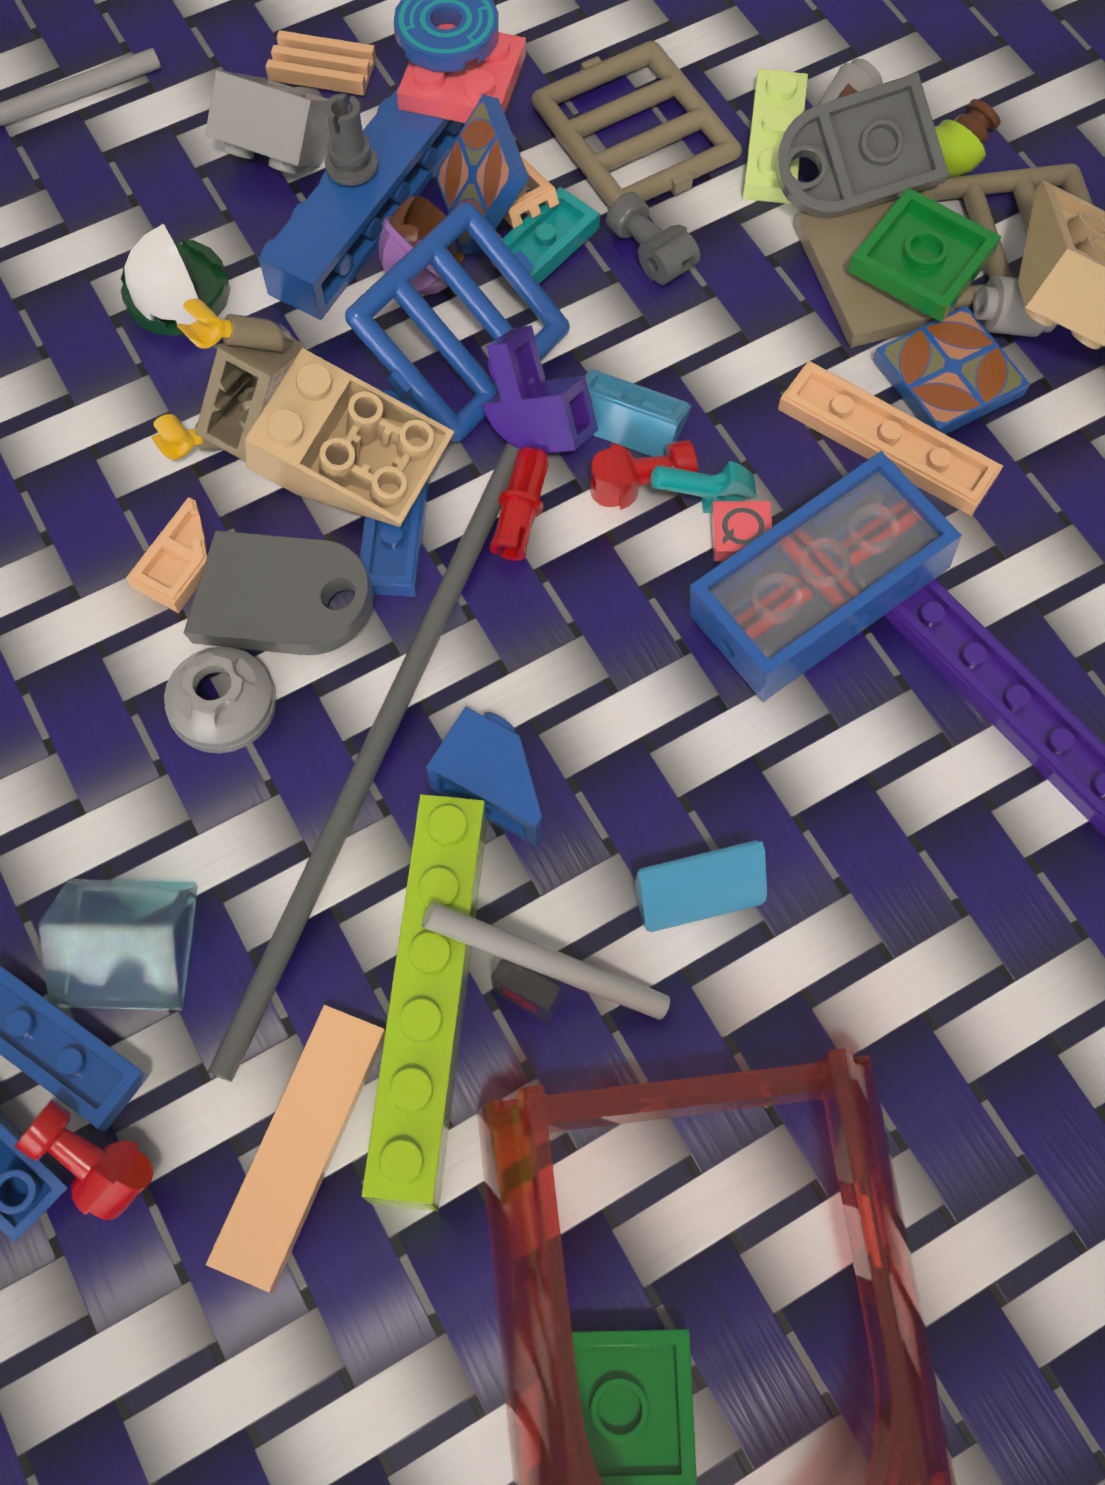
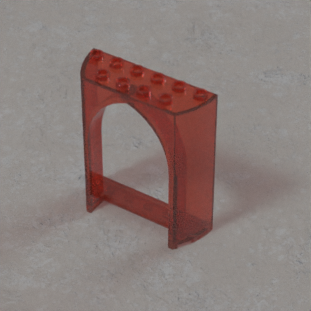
M852 1049L828 1050L817 1063L545 1096L543 1085L527 1086L517 1090L518 1099L504 1101L503 1099H494L478 1111L514 1485H603L586 1437L579 1399L549 1133L822 1099L875 1384V1433L873 1452L865 1485H957L873 1062L869 1055L866 1054L853 1058Z

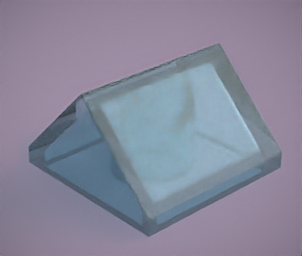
M68 879L39 922L49 1002L56 1007L183 1011L198 885L195 882Z

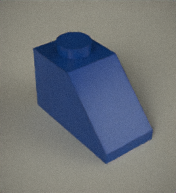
M465 707L426 766L430 789L444 797L484 800L487 821L537 847L542 839V814L520 736L516 734L514 727L499 715L491 712H485L481 715Z

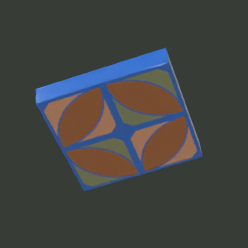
M482 94L435 176L449 214L462 202H471L494 230H496L529 180V176L499 98ZM466 230L457 238L462 253L478 256L482 251Z
M967 305L949 313L942 322L935 320L878 347L873 361L921 422L944 434L950 433L1024 396L1030 385L985 327L975 318V315Z

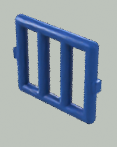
M471 202L459 204L345 312L347 324L391 373L385 378L400 396L407 392L429 418L455 431L451 439L452 442L462 441L486 417L482 404L499 391L496 382L490 378L410 283L431 264L494 340L511 330L512 326L447 249L466 230L544 325L535 335L540 360L570 330L567 318L529 273L534 268L532 263L521 250L514 254ZM393 298L476 394L457 414L373 319Z

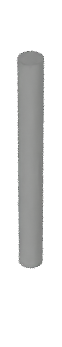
M150 48L0 102V127L161 68L154 49Z
M435 902L429 904L423 916L422 927L650 1017L661 1020L669 1009V995Z

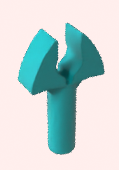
M729 461L726 467L717 475L658 465L652 470L650 477L651 485L655 489L700 496L703 513H711L713 501H745V496L757 498L753 474L742 465L733 461Z

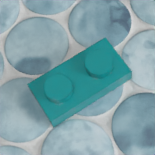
M562 187L556 190L559 201L558 205L550 209L544 202L539 205L540 215L534 218L528 215L522 220L523 224L511 230L503 238V241L514 254L521 250L532 263L534 268L529 273L538 284L547 278L600 227V213Z

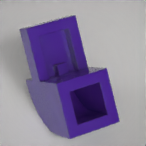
M532 325L512 328L486 346L489 354V372L494 382H496L499 392L483 403L482 406L493 428L507 442L519 449L527 446L533 449H542L546 453L574 451L598 431L586 376L546 381Z

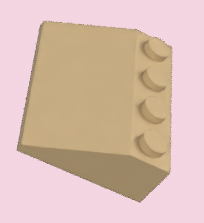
M1042 180L1035 192L1018 279V286L1025 306L1024 310L1033 320L1044 326L1051 327L1054 323L1070 329L1078 341L1092 349H1099L1102 345L1105 346V211Z

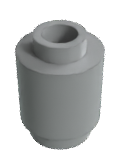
M993 276L985 286L978 290L974 300V315L990 333L1037 337L1042 332H1051L1057 325V323H1054L1051 327L1044 326L1033 320L1025 312V306L1018 286L1019 278Z

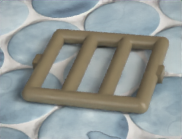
M648 41L604 61H601L597 56L581 63V71L536 90L531 97L532 106L609 208L621 195L627 192H635L644 202L667 191H671L674 196L692 188L693 179L737 160L742 153V147L738 140L656 41ZM648 64L661 79L570 120L558 106V104ZM673 97L687 111V113L596 154L583 138ZM699 130H702L714 145L710 149L624 188H621L609 173V171Z
M1073 163L948 177L944 183L917 191L934 201L963 198L970 220L997 234L998 232L985 195L1013 192L1027 233L1036 192L1035 189H1037L1042 180L1056 187L1062 186L1064 191L1093 205L1081 170ZM1001 241L996 252L985 265L989 279L993 276L1012 277ZM986 284L969 286L953 309L958 310L966 305L968 308H973L978 290Z

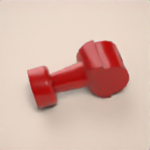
M689 439L672 442L666 447V455L633 458L629 450L620 444H610V448L599 451L591 463L590 493L593 500L601 506H619L620 510L636 501L639 487L651 484V473L656 466L660 465L698 472V463L692 442Z
M51 1099L14 1147L32 1160H39L48 1152L75 1176L71 1185L72 1198L77 1208L85 1216L90 1212L103 1220L118 1218L136 1199L137 1195L151 1183L154 1173L149 1158L137 1149L139 1145L128 1140L114 1142L102 1149L67 1129L66 1126L71 1120L70 1112Z

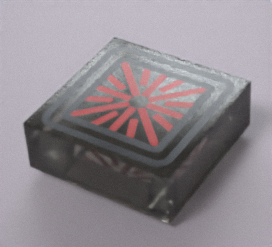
M501 958L491 975L493 992L549 1024L560 1005L559 986L528 968Z

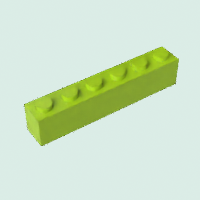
M420 794L361 1196L370 1204L439 1211L472 947L423 928L422 920L431 902L476 919L487 832L484 800Z

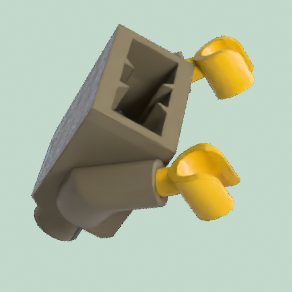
M196 298L189 299L184 303L183 307L197 320L189 325L177 324V327L199 348H210L221 338L223 343L217 348L195 429L186 430L176 415L166 414L154 421V427L159 434L153 435L152 440L161 453L171 460H178L191 451L193 446H198L200 451L223 449L246 461L244 439L302 348L305 349V347L291 336L287 328L277 322L236 314H227L224 319H220L202 300Z

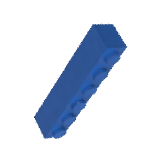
M398 88L390 98H385L379 105L376 115L363 129V133L369 138L370 147L377 155V172L367 182L355 186L341 185L333 181L326 171L324 172L319 185L305 202H301L295 207L291 219L275 238L270 239L265 244L261 256L258 258L268 295L322 320L379 247L380 234L384 227L382 222L385 217L392 216L397 208L409 197L418 196L437 172L465 123L399 110L397 101Z

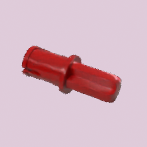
M525 446L518 451L508 489L499 495L498 503L502 508L493 540L490 543V551L493 554H498L500 547H503L500 552V558L520 561L526 557L535 517L542 514L543 503L539 498L549 462L547 453L542 449H533Z

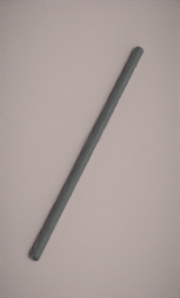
M507 442L208 1069V1072L216 1077L229 1082L233 1081L501 509L498 503L499 495L508 489L516 456L520 450Z

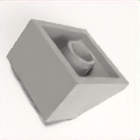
M216 70L205 136L223 141V151L226 153L253 159L254 152L270 157L268 166L280 171L299 174L301 166L320 167L328 153L327 143L331 136L324 111L325 102L328 98L263 77Z

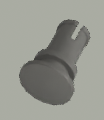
M342 93L330 97L325 102L324 111L328 120L331 137L328 139V153L324 163L327 175L333 181L341 185L355 186L367 182L375 175L378 168V159L376 152L370 147L369 138L362 130L359 101L351 95L349 99L351 112L349 113L347 95Z

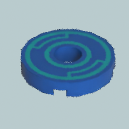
M401 0L395 8L393 24L398 46L405 50L406 58L413 64L428 70L456 72L466 69V62L478 57V63L489 57L498 43L499 13L493 0ZM442 24L456 25V27L452 29L437 28L439 25Z

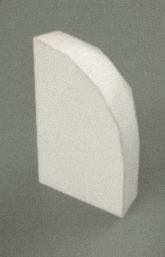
M162 224L145 234L130 251L124 267L126 285L134 305L147 319L153 321L155 319L154 316L160 319L176 320L177 324L189 325L197 319L183 305L189 299H198L180 254L165 225Z

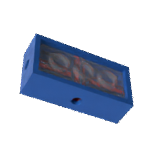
M881 450L691 584L690 616L762 702H765L949 569L962 535Z

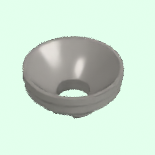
M223 646L206 648L183 660L172 672L164 694L166 715L178 737L192 748L218 754L236 751L258 739L268 728L274 716L277 703L276 690L271 677L258 659L243 650ZM219 672L230 677V688L221 698L204 700L197 696V685L204 676Z

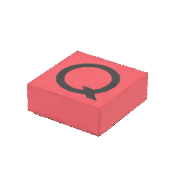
M713 501L711 519L714 561L727 560L772 528L770 501Z

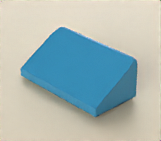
M594 369L585 375L598 426V431L593 436L620 444L652 457L666 455L667 445L677 442L692 405Z
M756 840L639 869L636 876L634 893L644 928L648 932H655L765 903L767 897V878L763 842Z

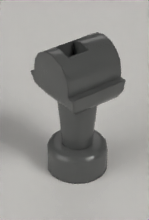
M627 192L621 195L610 207L606 216V224L620 238H630L633 236L640 244L638 249L639 261L651 281L654 280L660 285H665L698 264L700 261L699 247L695 239L687 232V227L679 224L662 230L648 219L649 207L647 203L635 192Z

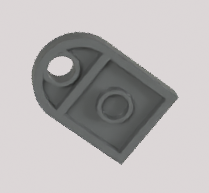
M918 72L804 111L786 129L778 147L775 161L777 181L787 200L803 213L818 218L844 216L899 198L908 187L915 191H920L944 183L949 177ZM799 157L810 158L818 167V177L811 182H800L792 175L790 163Z
M215 531L183 633L193 644L297 655L324 654L348 643L364 627L373 607V585L358 556L349 548L339 543L317 539ZM343 590L355 592L353 601L345 608L339 610L327 608L330 598L337 592Z

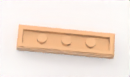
M811 361L806 363L780 398L779 411L868 460L882 450L915 486L971 517L1003 468V465Z
M323 1006L208 1258L207 1266L264 1291L274 1293L385 1039V1029L329 1006Z

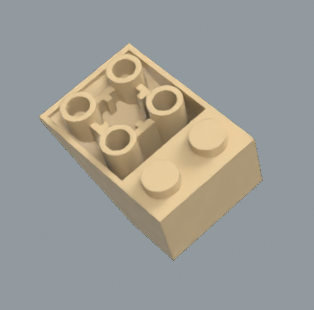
M302 348L244 439L246 468L296 495L400 528L454 436L455 431Z

